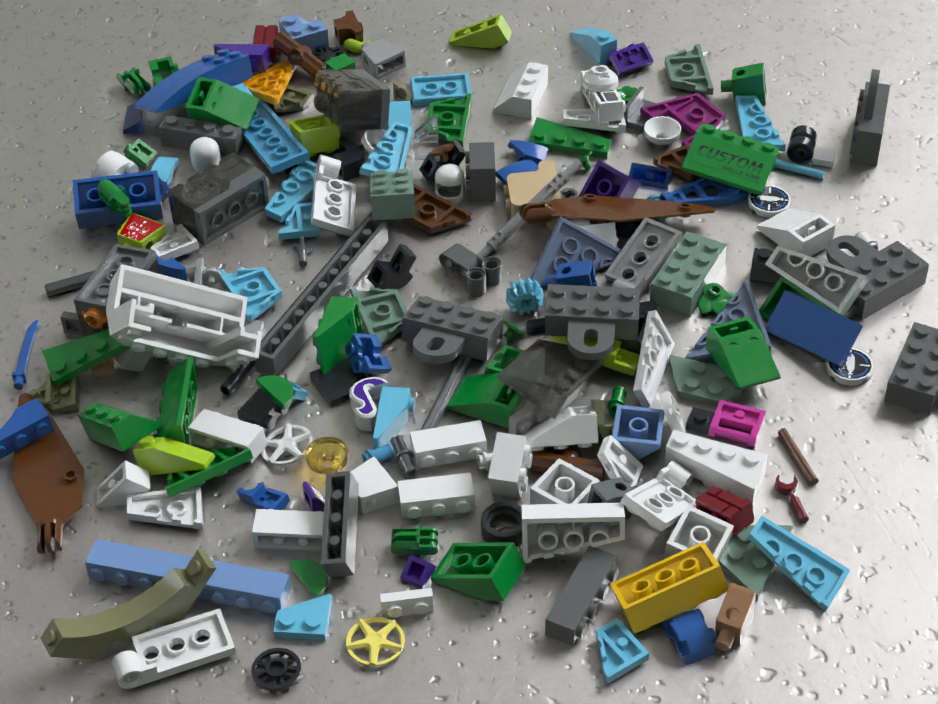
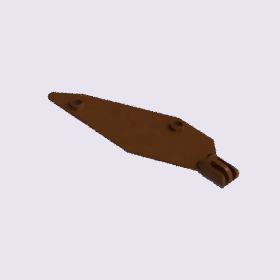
M585 194L581 197L554 199L549 203L544 201L523 204L519 207L518 211L521 218L527 224L548 223L559 217L607 222L643 220L645 217L649 219L677 216L687 218L691 215L714 213L716 209L686 202Z
M22 393L18 399V407L35 398L28 393ZM43 404L42 406L49 414L55 430L15 451L12 481L38 526L37 552L39 554H45V544L49 553L55 552L56 547L58 551H62L64 525L82 508L84 491V468L50 412Z

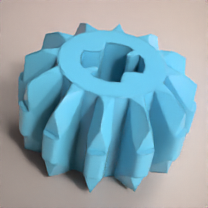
M528 277L523 281L519 278L518 283L511 282V287L507 288L506 302L513 313L518 311L522 315L524 312H527L530 315L532 310L538 311V306L543 305L544 293L537 280L532 281Z

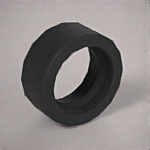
M505 501L488 506L481 516L483 540L486 543L514 542L516 547L522 544L521 506ZM505 518L516 521L519 526L510 532H498L492 529L490 524L495 520Z

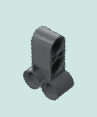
M460 244L453 245L439 255V261L443 268L466 282L467 292L471 296H482L486 293V285L495 286L502 281L501 260L497 257L483 259Z

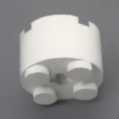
M109 151L96 162L98 167L96 171L92 170L91 178L137 173L139 170L134 162L122 154Z

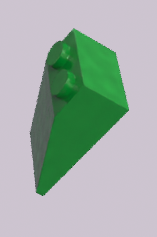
M514 542L453 543L430 578L432 582L483 601H504L526 564Z

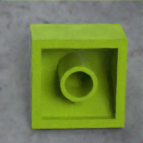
M327 114L288 121L291 133L308 151L309 157L315 156L319 152L332 153L335 149H339V124Z

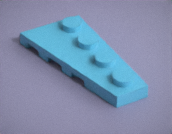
M393 121L384 134L383 139L376 145L375 150L369 155L366 163L362 165L359 174L370 176V173L378 170L396 172L398 169H404L413 126Z
M762 515L748 536V539L826 612L850 572L849 568Z

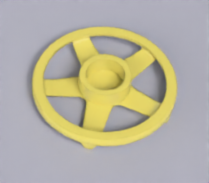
M384 617L359 619L349 630L346 637V648L349 655L355 661L366 666H382L392 662L401 654L405 645V636L401 627L394 619L390 620ZM378 622L387 625L378 632H375L368 624ZM361 628L365 638L351 642L353 634ZM393 628L400 636V645L386 639V636ZM366 647L367 651H369V662L358 658L352 650ZM385 648L396 651L391 658L377 662L378 654Z

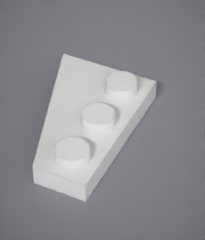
M563 109V123L565 126L626 133L624 113L623 120L599 122L592 109Z
M201 486L191 487L170 498L166 490L127 494L128 520L203 530Z

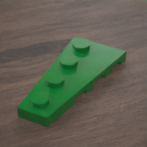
M536 117L528 142L548 148V151L585 155L592 151L593 153L590 156L606 159L611 149L610 139Z
M108 329L42 350L53 382L56 386H59L130 347L122 345L111 337Z

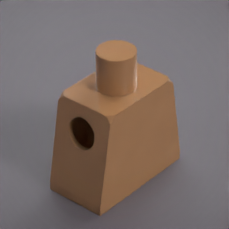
M730 583L715 623V633L717 636L715 646L718 649L729 651L732 644L736 646L741 645L755 614L756 591Z

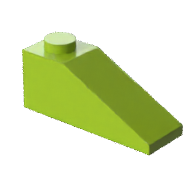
M499 14L453 31L449 44L451 46L480 48L501 47L509 42L512 31L503 16Z
M147 436L141 439L140 443L133 450L138 466L148 470L149 475L206 469L215 458L212 452L166 437L154 438L153 436Z

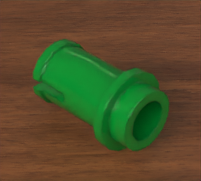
M621 386L613 388L611 400L607 403V409L612 415H616L617 405H625L627 391Z

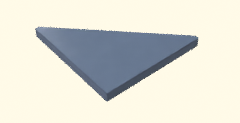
M559 217L530 279L532 281L537 280L541 288L545 287V277H555L560 264L593 260L594 270L596 271L611 266L621 252V249L565 218Z
M745 280L738 292L729 300L724 310L711 323V326L750 317L761 330L771 352L772 346L749 281ZM708 330L700 337L695 347L685 358L699 362L714 360L705 349Z

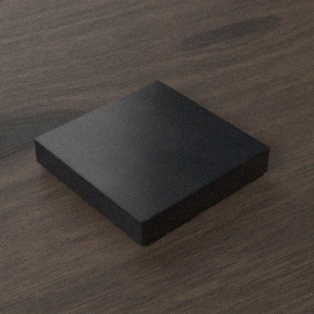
M349 357L342 359L326 374L321 373V368L310 372V379L331 407L349 400L350 388L354 383L367 378L365 374L354 373Z

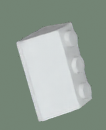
M528 62L512 73L493 112L532 119L548 85V65Z

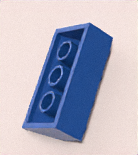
M157 170L72 180L75 217L79 229L124 224L128 217L122 216L118 211L111 213L110 207L99 198L98 184L104 179L110 180L120 189H126L132 213L151 220L163 219Z

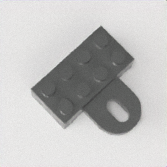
M872 69L870 82H866L865 90L860 89L849 153L853 155L852 163L877 166L890 85L878 83L880 70Z
M844 235L832 239L827 247L826 257L830 264L870 277L853 302L858 306V313L855 316L860 320L867 318L926 283L929 263L899 241L878 251L859 237ZM841 249H847L856 256H849Z
M548 284L545 336L567 337L569 351L581 359L598 360L608 356L614 348V339H638L640 288ZM584 338H597L598 343L596 346L588 347L584 344Z
M419 296L402 317V341L413 343V354L421 361L440 364L450 362L458 355L487 361L502 340L504 316L491 311L477 310L470 306L456 305L449 301L435 300L428 296Z
M914 322L889 378L884 402L930 415L938 397V329Z

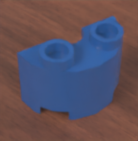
M354 333L350 342L346 344L345 353L349 356L354 373L380 375L388 374L392 370L387 357H381L382 346L377 335Z
M700 609L690 611L662 623V629L669 640H674L677 651L686 666L714 655V643L717 636L713 628L707 627Z

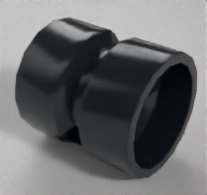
M802 125L792 130L787 148V156L791 161L798 164H805L811 161L817 141V133L813 128Z

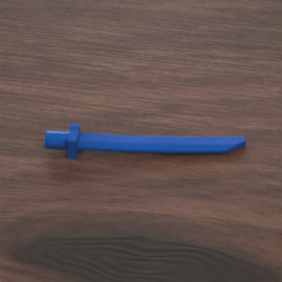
M35 320L28 327L20 351L16 372H12L14 388L16 390H21L23 383H27L26 368L34 337L39 326L38 320Z

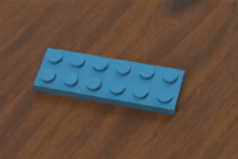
M259 99L248 130L243 131V139L272 174L282 172L286 168L299 165L303 161L310 159L309 153L266 102Z

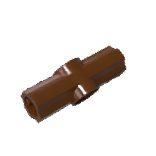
M283 31L279 32L274 38L273 46L286 55L292 65H299L315 79H319L325 73V63L314 56L308 46L300 45Z
M565 450L561 454L544 451H533L531 471L545 473L560 458L597 478L600 482L604 480L605 469L602 463L598 460L581 458L575 451Z

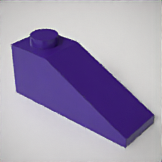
M269 44L213 45L215 54H218V50L229 49L231 52L240 51L242 54L249 55L252 72H266L272 62Z

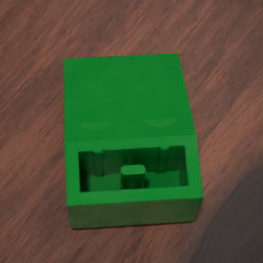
M198 77L185 109L189 119L242 127V131H247L259 103V98L217 79Z
M331 297L328 305L324 307V315L322 319H319L318 329L313 333L312 337L313 346H316L317 349L316 362L320 365L322 374H326L342 359L347 357L345 346L350 342L354 333L364 334L357 297Z
M750 317L708 327L705 349L739 390L781 378L761 330Z
M511 372L466 375L447 404L446 409L509 429V417L523 408L530 398V378Z

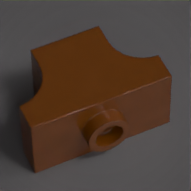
M353 10L345 11L346 14L342 18L333 19L334 34L339 46L343 45L349 38L363 42V26L361 22H358Z

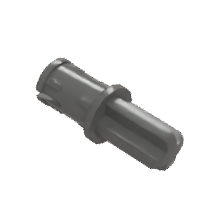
M401 435L392 437L390 442L396 454L395 462L400 465L405 479L415 478L419 474V470L413 461V452L407 449Z

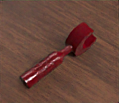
M778 475L775 481L776 491L782 495L790 496V503L800 523L808 522L809 517L799 497L794 495L797 490V478L794 475L793 482L785 484L779 481Z

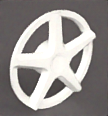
M287 423L286 426L273 431L266 437V447L273 446L277 447V449L268 458L265 447L261 452L262 457L273 465H287L300 460L311 449L313 443L311 431L306 427ZM292 430H299L304 432V434L292 437ZM284 432L282 439L271 440L276 435ZM309 439L307 448L301 453L297 449V443ZM281 454L285 456L292 454L295 456L291 460L276 461Z

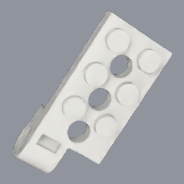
M320 155L314 174L310 224L318 228L350 236L354 231L356 185L337 179L341 167L340 160Z
M671 461L667 467L659 471L655 479L624 494L620 503L625 505L630 513L639 515L646 520L647 524L653 529L663 531L679 521L687 505L696 508V499L682 490L685 485H690L694 474L677 462Z
M219 608L133 636L132 642L136 652L123 651L117 654L112 659V666L119 686L124 689H130L234 655L236 650ZM201 636L209 637L205 642L196 641ZM176 644L184 645L178 651L171 650L172 646ZM149 653H158V656L153 659L145 658Z

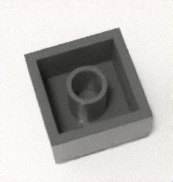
M494 142L469 143V151H465V164H469L465 168L466 180H470L466 181V193L471 194V202L496 201Z

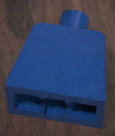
M593 260L560 264L555 277H545V289H548V284L597 286Z

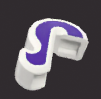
M365 378L354 383L350 388V407L354 413L355 424L362 431H372L375 429L378 410L374 403L380 401L382 386L390 387L389 383L383 378Z

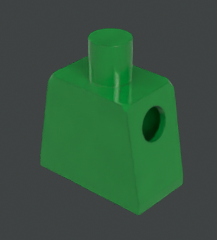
M764 63L734 68L731 80H721V92H733L734 102L736 96L756 95L761 105H766L767 89Z

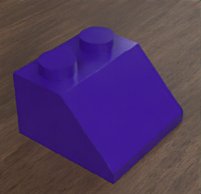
M598 160L578 197L585 194H594L596 196L633 198L641 183Z

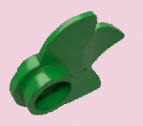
M717 283L707 284L703 289V296L698 301L701 314L713 311L718 316L735 293L724 290Z

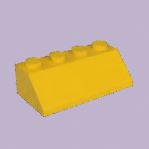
M704 541L610 584L634 634L645 631L664 620H669L686 610L694 609L699 604L710 599L718 598L723 593H726L729 588L721 566Z

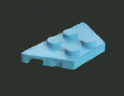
M255 267L252 269L237 268V273H225L224 269L219 270L222 274L221 282L229 293L248 297L245 314L248 322L255 320L282 298L281 289L265 267Z

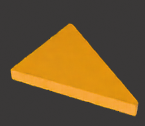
M287 59L268 68L266 72H260L253 75V78L240 83H244L254 97L277 105L297 66L292 65Z

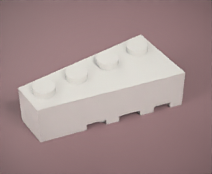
M778 245L765 264L842 315L847 313L870 279L868 276Z
M673 430L666 445L664 466L667 467L671 461H675L693 473L694 477L701 480L704 486L711 488L715 485L723 490H729L742 499L747 498L753 505L765 475L767 454Z
M622 503L521 505L522 554L525 564L544 557V559L554 557V554L565 551L572 553L579 551V548L590 545L596 547L625 540V513Z

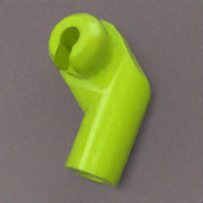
M349 38L343 45L346 50L359 54L362 52L361 47L365 41L359 42Z

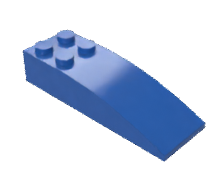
M221 49L217 51L218 54L202 56L201 60L179 69L158 83L134 104L135 109L158 114L187 103L198 77L217 79L230 86L253 78L249 55L242 54L240 51L231 52L229 49Z

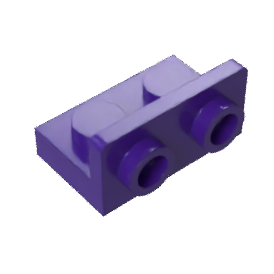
M644 42L639 44L632 43L623 49H614L606 60L607 65L612 64L618 76L651 66L654 62Z

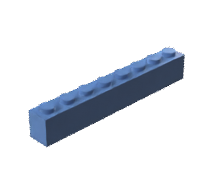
M96 539L85 564L88 576L91 579L148 590L173 568L185 569L192 557ZM212 560L216 570L196 598L213 601L217 604H229L244 609L250 608L266 613H277V610L285 608L290 596L289 574Z

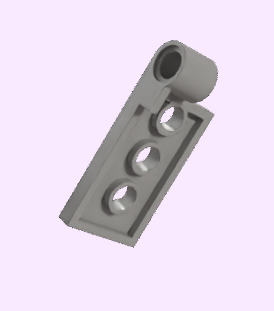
M645 217L604 274L607 280L614 282L611 287L640 288L641 297L682 239V232ZM654 240H657V241H658V242H657L655 245H653V246H648V245H647L650 241H654ZM646 257L643 262H636L638 258ZM634 274L632 278L624 279L625 275Z

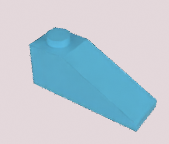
M584 27L570 32V36L599 64L606 63L610 52L617 49V39L608 30Z
M382 386L373 435L374 449L390 443L391 438L395 437L409 421L410 412H414L415 398H411L410 388Z

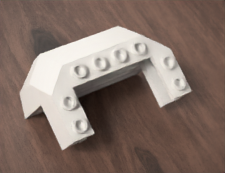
M123 264L119 266L110 282L106 306L110 336L122 345L131 347V350L135 352L149 351L153 352V356L173 357L174 361L183 362L186 358L193 357L195 366L202 368L226 366L237 369L240 365L249 364V362L259 358L262 332H245L244 322L248 299L245 296Z

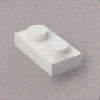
M432 588L380 594L381 612L384 618H397L405 615H421L434 612Z

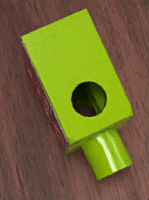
M132 213L117 233L118 244L151 250L150 247L167 235L166 226L163 223Z

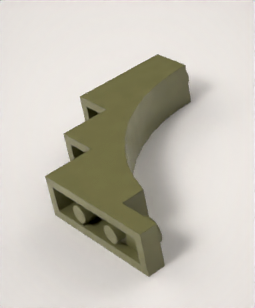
M197 550L185 569L173 568L154 586L128 602L89 616L52 619L40 639L50 657L103 660L115 641L132 642L133 636L148 632L153 624L170 625L182 621L216 570V567L206 551Z

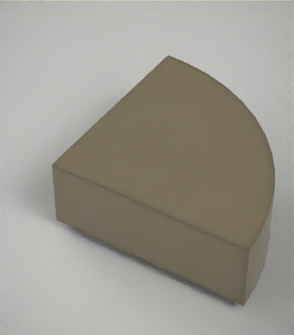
M398 79L394 81V99L397 101H410L412 104V97L406 86Z

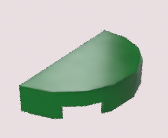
M268 375L256 379L257 386L283 410H286L291 405L293 386L287 379L276 375Z
M301 559L289 563L291 571L313 598H318L325 594L328 575L318 562Z

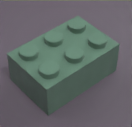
M398 169L396 172L378 170L370 173L372 221L416 218L413 171Z

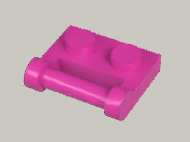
M720 400L712 419L708 436L714 438L720 436L748 443V446L755 448L766 411ZM721 424V425H725V426H729V427H733V428H737V429H741V430L750 431L751 434L744 433V432H740V431H736V430H732V429H728V428H724V427H719V425Z

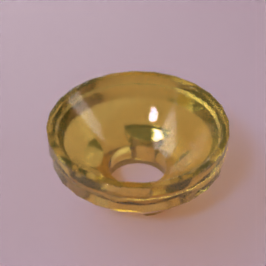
M336 437L318 438L312 441L306 448L305 458L307 465L311 470L326 475V473L338 472L348 463V446L343 440ZM327 460L335 462V464L331 467H324L321 465L324 461Z

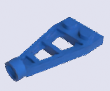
M702 177L673 192L662 193L660 197L662 201L718 206L745 201L748 199V192ZM714 185L721 195L707 196L703 188ZM694 191L699 197L687 199L685 195Z

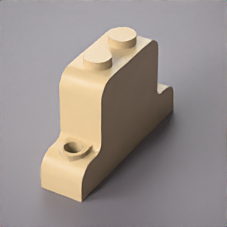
M554 159L539 162L538 169L534 172L512 173L507 176V185H503L504 198L507 197L505 199L506 211H510L511 218L519 212L518 210L521 205L527 204L557 175ZM560 190L548 201V203L554 199L561 198ZM558 218L546 223L547 227L553 230Z

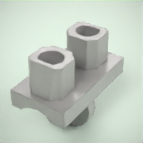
M203 258L196 259V266L187 269V277L191 283L211 288V286L221 281V272L213 266L206 268Z

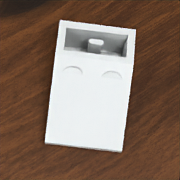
M786 209L758 224L756 228L779 246L811 257L828 247L829 242L834 237L835 224L819 213Z
M592 406L568 407L522 436H526L528 445H531V451L544 450L545 446H554V449H566L568 445L578 444V447L582 448L591 447L592 443H598L597 414Z

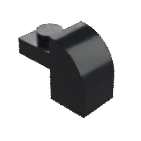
M344 136L338 139L340 153L333 155V157L341 161L339 177L343 181H349L361 175L359 174L360 169L366 163L365 148L363 144L356 146Z
M451 140L450 144L453 143L454 147L447 152L448 161L442 162L440 156H430L428 153L419 168L426 181L435 183V173L443 165H460L465 157V150L458 141Z
M399 244L390 262L375 261L367 279L375 288L383 290L400 289L406 286L413 278L409 271L417 257L406 245Z

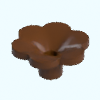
M444 144L433 149L429 155L440 156L442 162L448 161L447 152L452 150L454 144Z

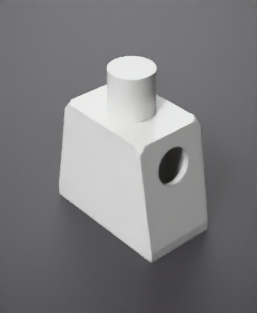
M375 457L370 458L351 471L359 484L358 510L361 513L365 514L399 502L398 485Z

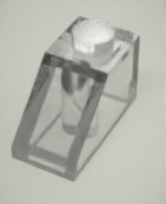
M433 115L414 131V140H410V152H414V160H425L428 153L439 147L438 115Z

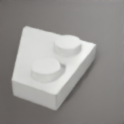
M613 436L605 437L597 456L610 479L624 478L631 487L635 486L643 465Z

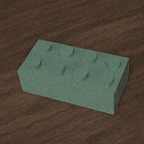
M686 231L651 282L649 301L653 300L656 306L691 317L698 306L699 299L703 296L704 287L709 283H713L725 265L727 244Z

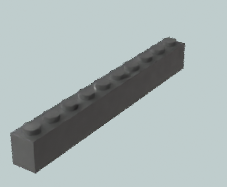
M370 216L364 220L260 343L259 358L255 360L257 372L267 376H278L318 328L319 319H322L324 307L328 305L330 298L343 297L350 289V286L356 282L388 243L387 222L382 220L372 221Z

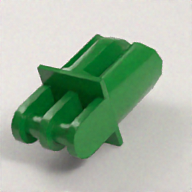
M133 67L130 71L125 70L123 74H116L118 82L124 87V91L129 90L135 97H137V94H144V90L146 92L151 90L150 84L140 75L139 68Z
M101 180L98 184L99 198L110 207L111 213L118 211L124 217L131 216L132 209L126 189H120L110 180Z
M418 523V529H392L391 553L418 554V558H420V555H435L438 553L436 545L438 544L437 536L439 531L433 527H420V523Z

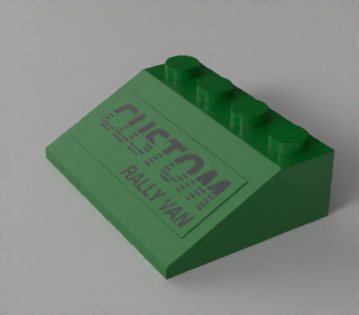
M700 124L681 171L761 196L773 172L780 148L775 147L771 143L755 141L754 138L749 136L736 135L730 130L723 131L710 124Z

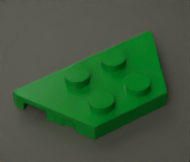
M465 94V99L456 101L452 97L444 101L431 102L425 125V134L448 143L451 140L458 141L463 147L472 94Z
M211 447L206 451L214 453L215 458L206 469L175 472L168 475L167 481L169 485L165 486L168 497L177 495L191 487L202 486L206 480L213 477L225 475L228 470L253 459L251 450L245 449L237 453L235 448Z

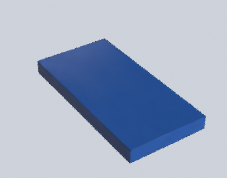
M787 290L782 294L765 327L767 332L840 367L843 366L863 328L861 324Z

